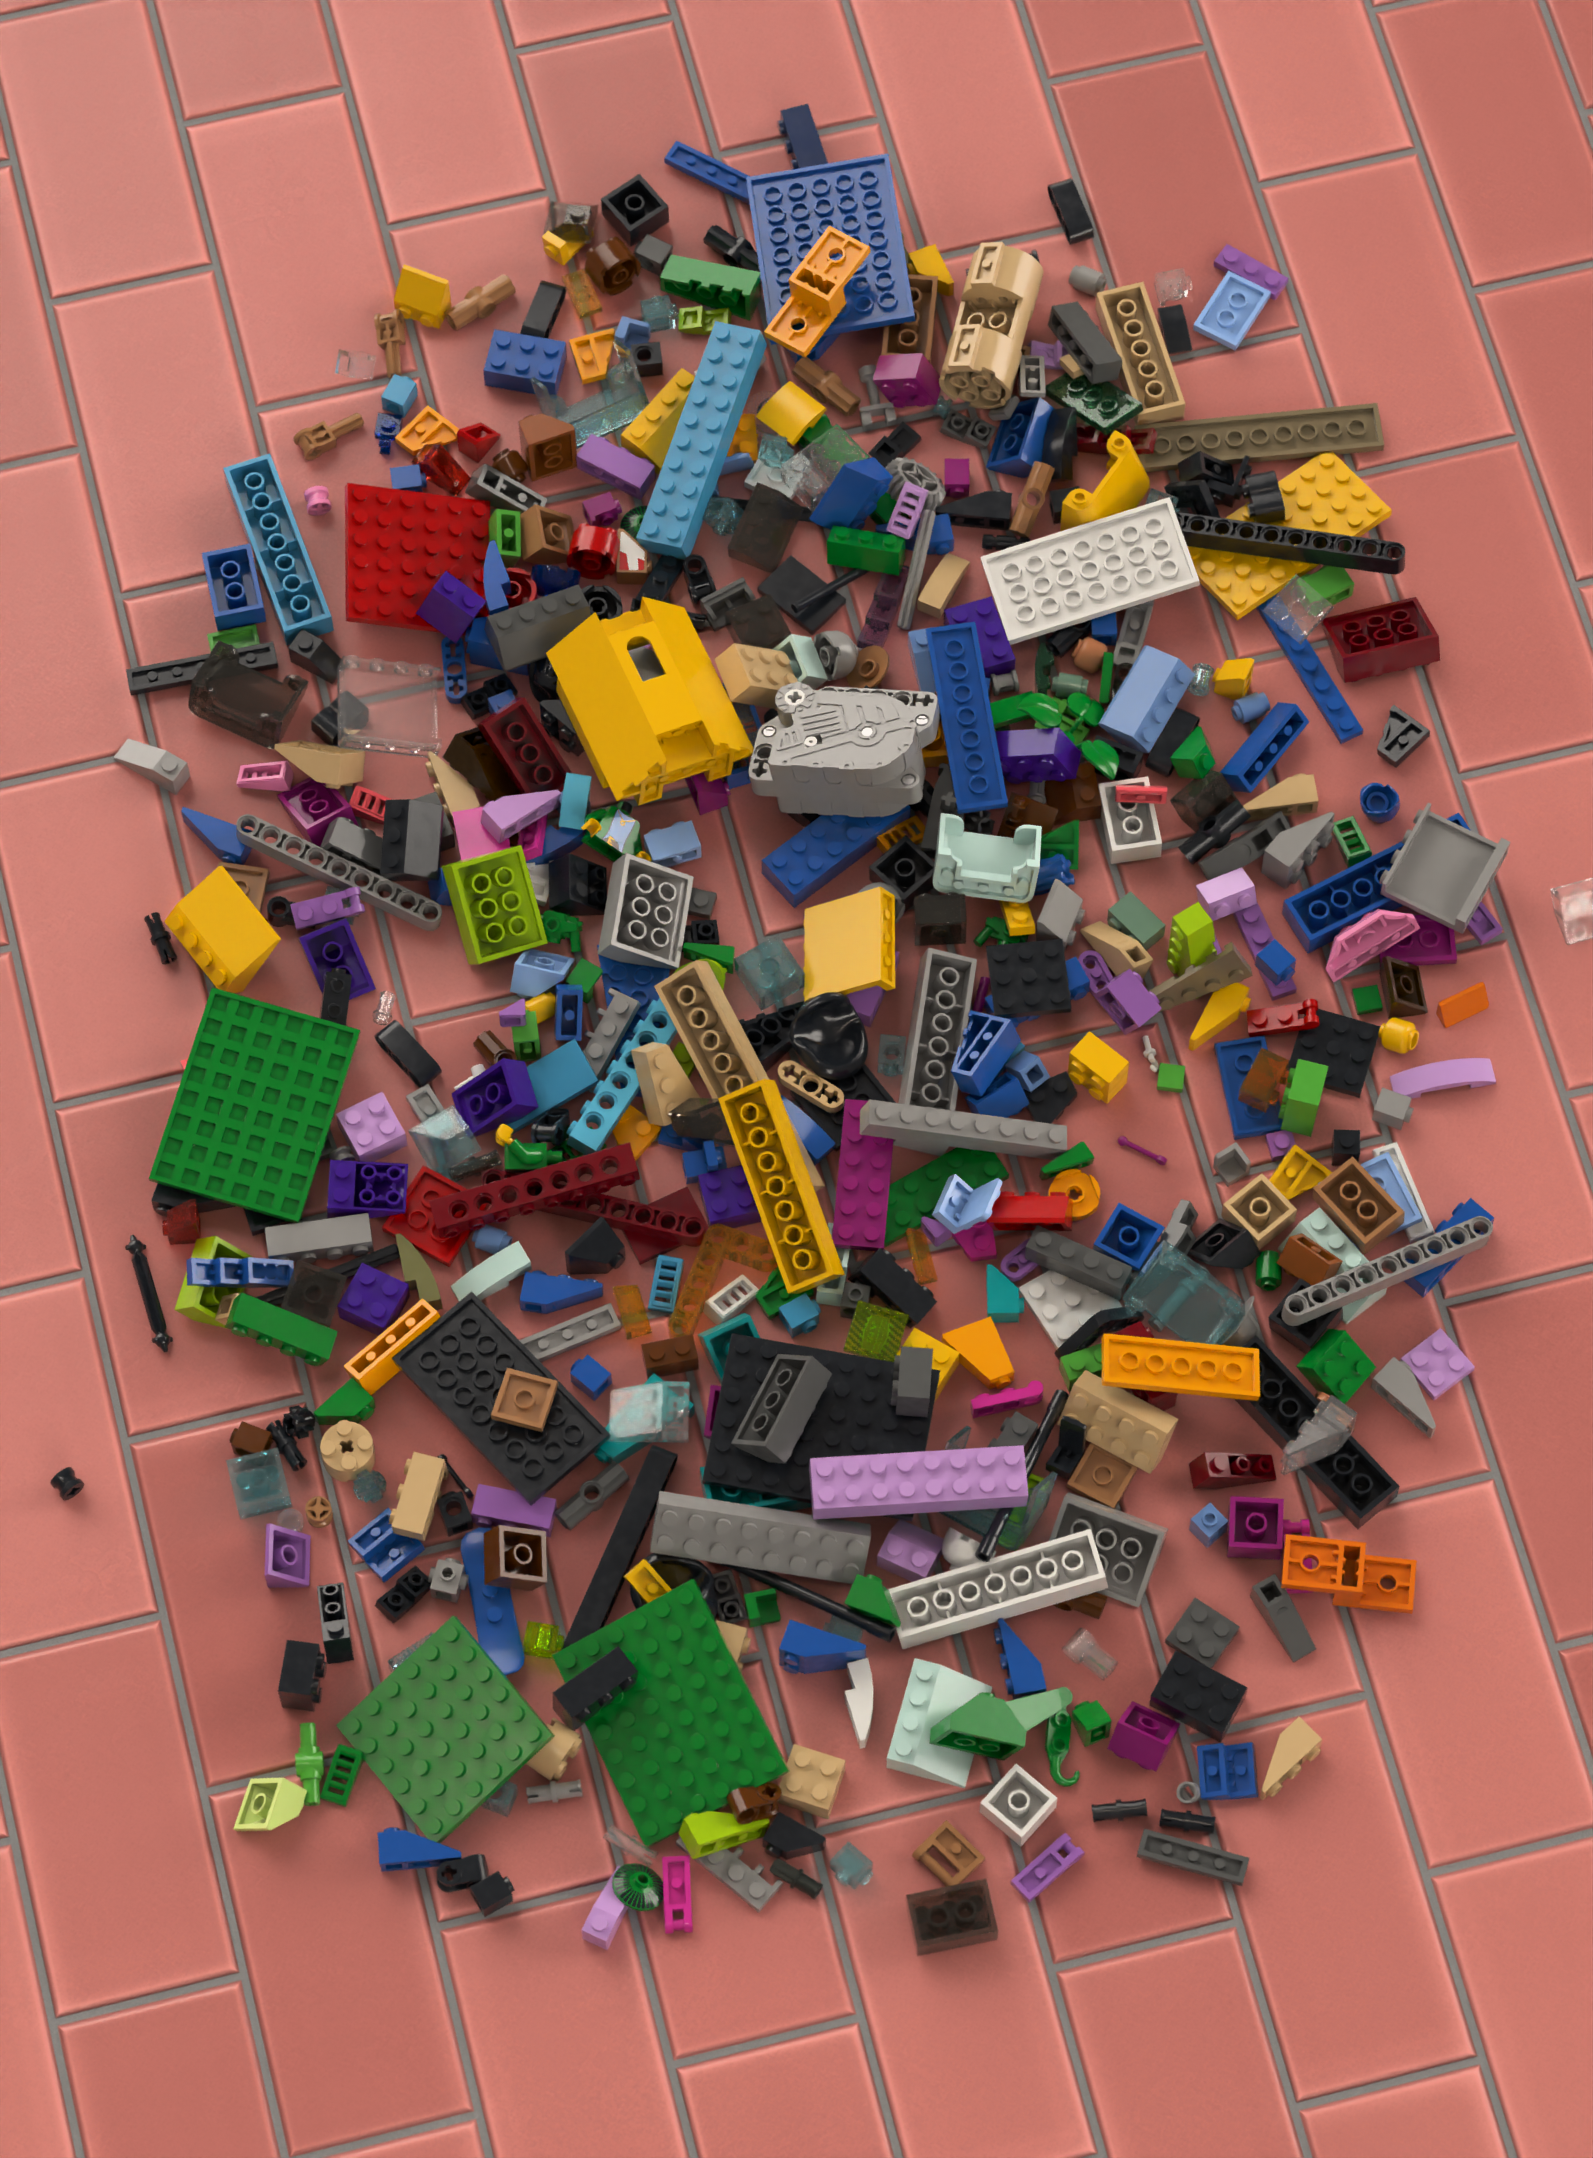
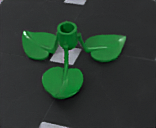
M1033 693L1025 697L1019 704L1017 710L1028 714L1038 723L1049 728H1060L1062 714L1058 712L1059 706L1057 702L1048 695ZM1072 693L1067 699V706L1079 718L1069 732H1063L1074 743L1075 738L1072 734L1084 720L1092 727L1099 726L1098 723L1105 713L1104 708L1098 701L1084 693ZM1088 739L1076 745L1078 749H1081L1083 756L1111 781L1115 778L1119 757L1110 745L1101 740H1095L1092 743Z

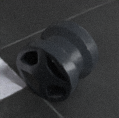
M72 1467L64 1468L58 1472L50 1482L53 1488L60 1491V1497L65 1501L76 1496L84 1487L83 1481L75 1477V1471Z

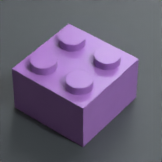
M1131 969L1113 978L1093 995L1124 1035L1141 1027L1162 1009L1157 996L1151 991L1148 992L1143 985L1141 976L1135 971L1132 972Z

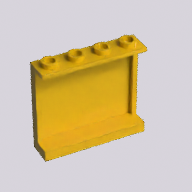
M880 886L805 909V920L803 922L805 929V942L803 944L804 1002L809 998L827 992H838L846 995L877 985L886 991L895 989V895Z

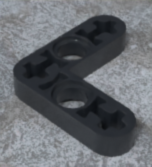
M1137 1305L1102 1310L1088 1319L1054 1354L1060 1362V1357L1090 1347L1102 1334L1120 1331L1139 1321L1142 1322L1145 1317Z

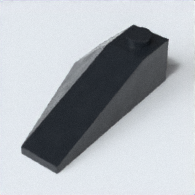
M804 1001L781 1007L777 1012L771 1014H758L754 1019L747 1021L744 1019L738 1020L765 1072L792 1048L789 1038L790 1026Z

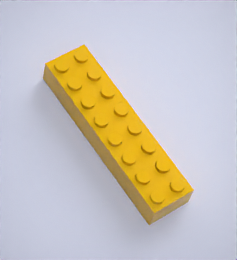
M762 1079L718 1098L788 1294H800L845 1275L775 1080Z

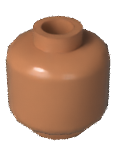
M1089 636L1083 640L1079 639L1071 653V657L1074 658V665L1092 674L1098 671L1099 668L1102 669L1104 652H1107V646Z

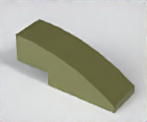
M401 1233L395 1234L404 1280L409 1285V1291L417 1289L419 1300L423 1298L435 1310L443 1309L437 1283L424 1258Z

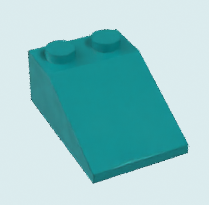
M743 1313L697 1334L721 1385L732 1333L760 1338L749 1314Z

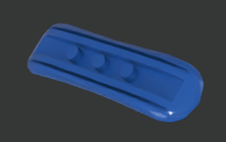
M478 1527L467 1532L461 1541L463 1564L466 1574L469 1575L468 1585L474 1610L478 1642L503 1674L509 1675L518 1672L524 1665V1651L510 1588L485 1585L484 1533L492 1528Z

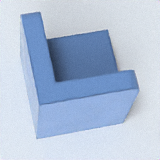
M622 316L614 335L615 349L631 353L632 344L648 343L650 339V324Z

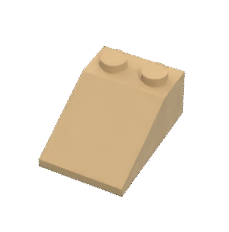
M302 740L275 744L274 749L316 782L326 783L325 787L340 789L341 786H353L354 782L363 781L365 751Z

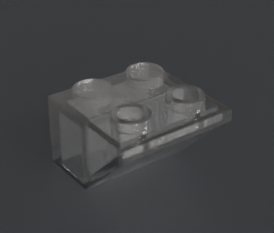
M1593 878L1550 889L1554 913L1566 944L1570 945L1592 939Z

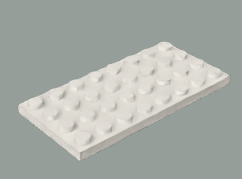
M1170 497L980 557L1010 645L1200 585Z

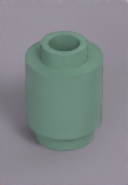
M1059 672V677H1053L1051 691L1056 692L1055 697L1068 699L1075 692L1086 694L1089 679H1083V676Z

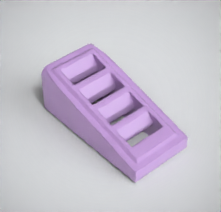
M906 481L886 530L905 539L911 538L914 535L929 490ZM908 492L919 496V500L908 497ZM904 502L916 506L915 510L904 506ZM901 512L912 516L911 519L901 516ZM898 522L903 523V524L907 525L908 527L902 526V525L897 524V523H898Z

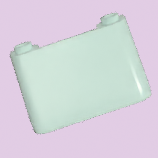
M941 813L933 873L934 888L939 892L1016 903L1029 902L1035 893L1040 868L1042 826L1022 825L1016 829L1014 838L965 832L962 818L953 814Z

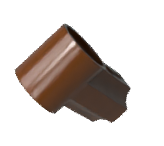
M490 1030L484 1031L477 1036L473 1043L474 1048L491 1066L503 1058L517 1060L514 1051L507 1049Z
M1094 1592L1054 1604V1606L1065 1611L1073 1609L1099 1619L1105 1607L1107 1596Z

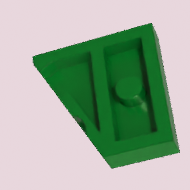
M1073 820L1041 835L1040 859L1050 858L1058 853L1063 854L1071 862L1069 868L1078 869L1079 820Z
M777 1266L769 1275L766 1284L756 1294V1301L770 1320L779 1315V1307L805 1293L810 1298L814 1295V1291L810 1289L800 1294H788Z

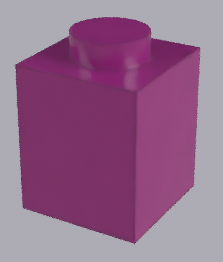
M945 459L944 486L946 495L944 497H969V459Z

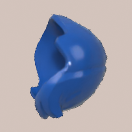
M1371 783L1361 789V808L1370 820L1376 823H1385L1396 816L1400 808V799L1398 793L1390 785L1383 786L1380 783Z

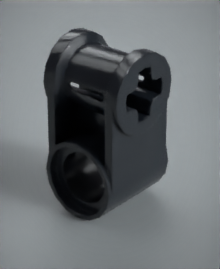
M697 554L688 556L684 560V579L693 605H696L700 599L715 592L716 587L704 558ZM696 567L700 570L697 572H692L689 569Z
M565 1108L550 1109L540 1119L535 1121L531 1128L532 1142H549L559 1146L564 1140L568 1139L567 1130L570 1127L569 1110Z
M475 1854L462 1859L443 1862L437 1869L438 1887L444 1892H454L468 1889L487 1878L489 1872L485 1855ZM450 1873L451 1877H453V1880L448 1881L447 1877H445V1874Z

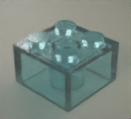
M779 935L734 958L736 974L761 1011L804 987L805 973Z
M278 1448L226 1460L240 1520L292 1507Z

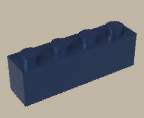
M804 104L780 110V120L777 121L780 135L784 134L786 138L784 140L785 151L792 156V160H790L791 168L797 169L827 164L828 161L809 105Z

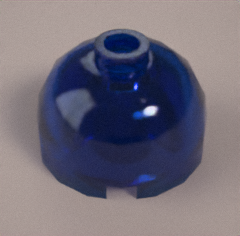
M535 565V567L532 566L531 578L535 581L537 595L544 597L578 585L581 572L567 568L566 573V570L559 569L560 566Z

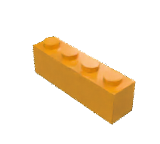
M422 1298L344 1365L349 1377L358 1382L370 1395L374 1394L400 1371L392 1358L441 1317L438 1311Z

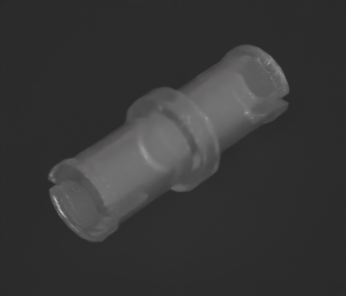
M614 1824L610 1825L608 1830L617 1835V1837L606 1832L603 1839L623 1850L624 1855H631L647 1865V1867H650L653 1861L644 1855L647 1854L656 1859L658 1852L639 1842L637 1836L633 1835L631 1837Z

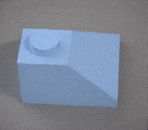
M532 948L524 950L514 964L510 992L517 993L522 998L538 996L565 978L573 966L575 958Z

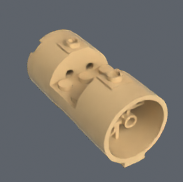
M1003 242L981 243L980 248L974 252L953 334L950 338L939 379L942 391L951 399L956 401L957 398L968 401L970 402L969 406L974 408L994 409L1004 406L1005 402L1011 398L1022 356L1021 348L1027 325L1032 318L1043 277L1041 264L1030 254L1017 248L1005 246Z

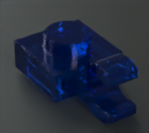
M378 413L374 435L375 439H380V454H390L391 442L401 432L402 415Z

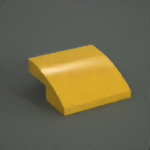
M789 381L769 399L756 417L795 446L807 428H813L827 408L793 382Z

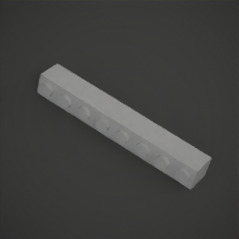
M869 1100L860 1110V1135L1054 1160L1067 1151V1126L878 1100Z

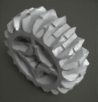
M897 457L886 466L885 469L893 476L888 485L889 489L886 492L891 495V499L898 500L904 483L907 481L929 490L922 511L931 510L935 512L936 508L942 504L946 495L945 486L942 484V480L936 477V473L929 470V467L926 468L922 463H917L914 459L909 460L906 457ZM908 492V497L919 500V496ZM904 502V506L915 510L916 506Z

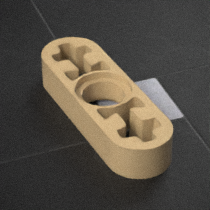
M784 1061L779 1065L778 1080L782 1085L829 1113H836L842 1109L844 1094L841 1089L794 1061ZM794 1070V1076L785 1077V1071ZM813 1081L817 1083L818 1089L814 1092H808L803 1086L806 1082ZM823 1088H825V1095L821 1094ZM837 1096V1102L828 1103V1097Z

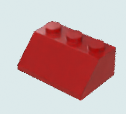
M1002 1191L992 1206V1214L987 1219V1223L994 1231H1034L1037 1225L1050 1231H1072L1073 1200L1066 1196L1065 1192H1050V1196H1040L1039 1192H1024V1196H1014V1192Z

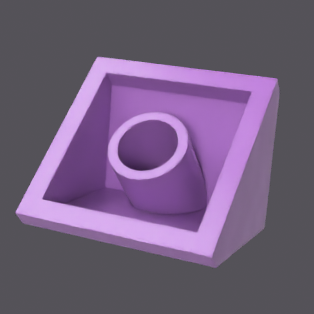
M271 1523L266 1524L265 1578L268 1588L309 1586L310 1535Z

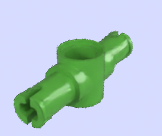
M315 1723L300 1724V1748L298 1753H295L297 1777H300L303 1788L307 1790L304 1805L317 1806L320 1805L319 1781L322 1780L321 1775H325L323 1751H320V1747L317 1746Z

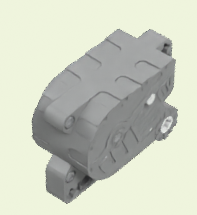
M802 682L790 683L778 690L775 696L778 716L759 728L748 770L751 787L756 795L776 797L779 810L783 813H815L832 816L849 815V817L889 816L901 811V809L909 804L918 803L922 799L926 769L921 749L935 740L941 718L938 699L934 693L833 686L813 690Z

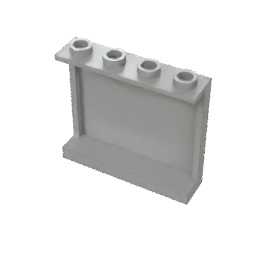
M1427 803L1424 810L1419 809L1413 821L1416 824L1413 830L1408 829L1402 840L1403 848L1401 851L1398 849L1395 851L1390 862L1393 864L1389 871L1385 869L1379 881L1382 884L1380 894L1463 934L1507 856L1510 842L1501 838L1497 844L1431 812V804Z

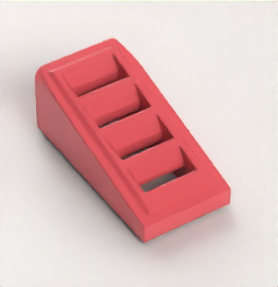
M356 785L349 805L354 816L384 825L385 802L392 799ZM361 799L364 800L362 806L359 805ZM370 802L374 803L372 810L368 809ZM380 805L384 806L381 814L378 813Z

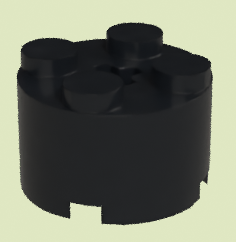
M589 585L581 589L589 605L591 615L596 612L600 621L603 619L610 620L623 614L621 598L613 588L602 585V587Z

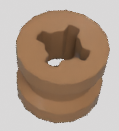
M316 1496L309 1499L306 1503L305 1512L310 1525L316 1528H323L331 1523L333 1511L328 1499Z

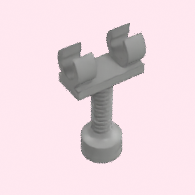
M875 365L863 366L858 371L861 382L866 383L871 406L860 407V419L863 430L872 428L871 417L885 415L887 426L896 424L893 403L880 404L877 386L873 381L876 370Z

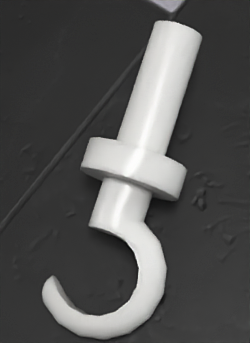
M1143 1036L1142 1039L1145 1046L1144 1057L1148 1058L1152 1064L1150 1069L1153 1072H1157L1159 1065L1154 1058L1156 1050L1151 1047L1149 1037Z

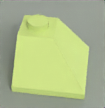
M285 1778L250 1779L234 1830H272L299 1816L304 1806L307 1790Z

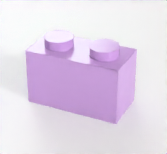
M1242 867L1196 885L1198 902L1212 921L1257 904L1255 885Z

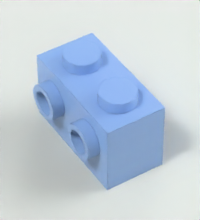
M692 820L687 822L679 821L665 829H653L644 835V847L653 863L668 868L702 857L701 844Z

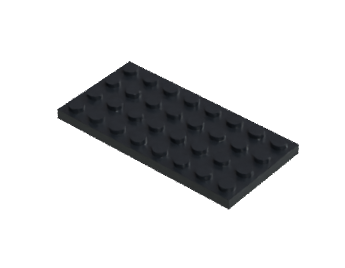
M470 1292L392 1358L396 1366L530 1505L534 1504L611 1438L610 1433L473 1292ZM507 1368L558 1381V1387L543 1432L491 1418V1413Z

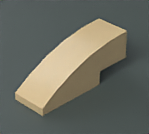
M947 553L932 573L917 600V610L940 619L947 604H950L970 565V561Z

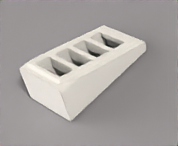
M742 1274L706 1300L703 1312L713 1323L719 1325L734 1318L756 1298L759 1289ZM740 1286L748 1294L744 1295L738 1287ZM732 1293L739 1301L735 1300L730 1294ZM724 1300L730 1307L726 1306L722 1301Z

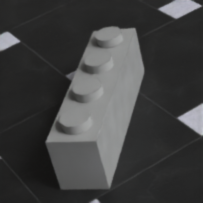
M368 1213L265 1227L269 1259L293 1260L294 1263L302 1262L308 1264L315 1262L317 1259L327 1258L336 1260L344 1255L363 1256L368 1254V1252L374 1251Z

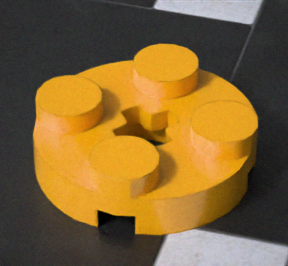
M1069 1169L1059 1173L1050 1185L1048 1196H1050V1192H1065L1066 1196H1069L1071 1190L1081 1193L1078 1200H1073L1072 1221L1086 1219L1097 1211L1100 1200V1187L1093 1176L1081 1173V1170Z

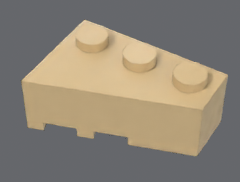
M651 1042L631 1050L650 1124L667 1126L707 1110L667 1044Z
M414 1452L412 1459H407L404 1474L407 1476L405 1483H400L396 1496V1499H399L397 1509L393 1508L391 1511L389 1524L392 1525L394 1534L425 1541L434 1516L433 1510L436 1500L440 1499L442 1491H439L442 1480H447L449 1472L445 1459Z

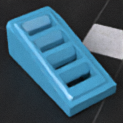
M658 1255L648 1304L649 1310L674 1314L684 1269L683 1259ZM660 1277L674 1278V1282L662 1280ZM658 1287L672 1289V1292L658 1290ZM656 1297L670 1299V1303L656 1301Z

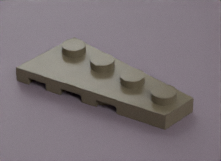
M1230 942L1224 946L1225 950L1218 955L1213 952L1206 957V962L1197 967L1191 965L1185 969V973L1181 977L1173 976L1149 991L1153 992L1159 999V1005L1162 1008L1159 1012H1162L1253 976L1251 967L1234 944Z

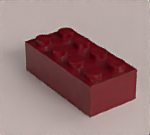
M517 697L476 724L520 794L551 790L562 792L564 790L566 774L572 772L525 697Z

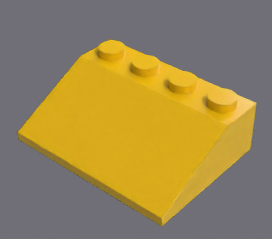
M683 368L677 372L621 434V447L628 449L639 458H646L655 465V473L658 475L660 474L695 378L694 375Z
M223 866L217 867L179 901L164 921L216 988L230 993L244 991L281 940Z

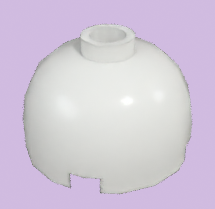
M949 1527L942 1543L943 1557L951 1564L949 1569L954 1570L981 1562L975 1556L980 1543ZM994 1551L991 1558H994L997 1553L996 1551Z

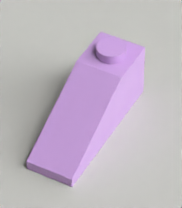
M559 790L503 796L496 801L488 802L483 807L480 823L500 844L558 808L561 793Z
M617 1866L581 1930L584 1940L608 1950L628 1909L617 1898L612 1887L613 1876L621 1866Z

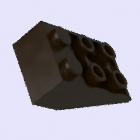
M478 727L455 734L443 755V758L449 763L451 768L460 772L467 779L468 783L478 788L489 801H496L503 796L520 794Z

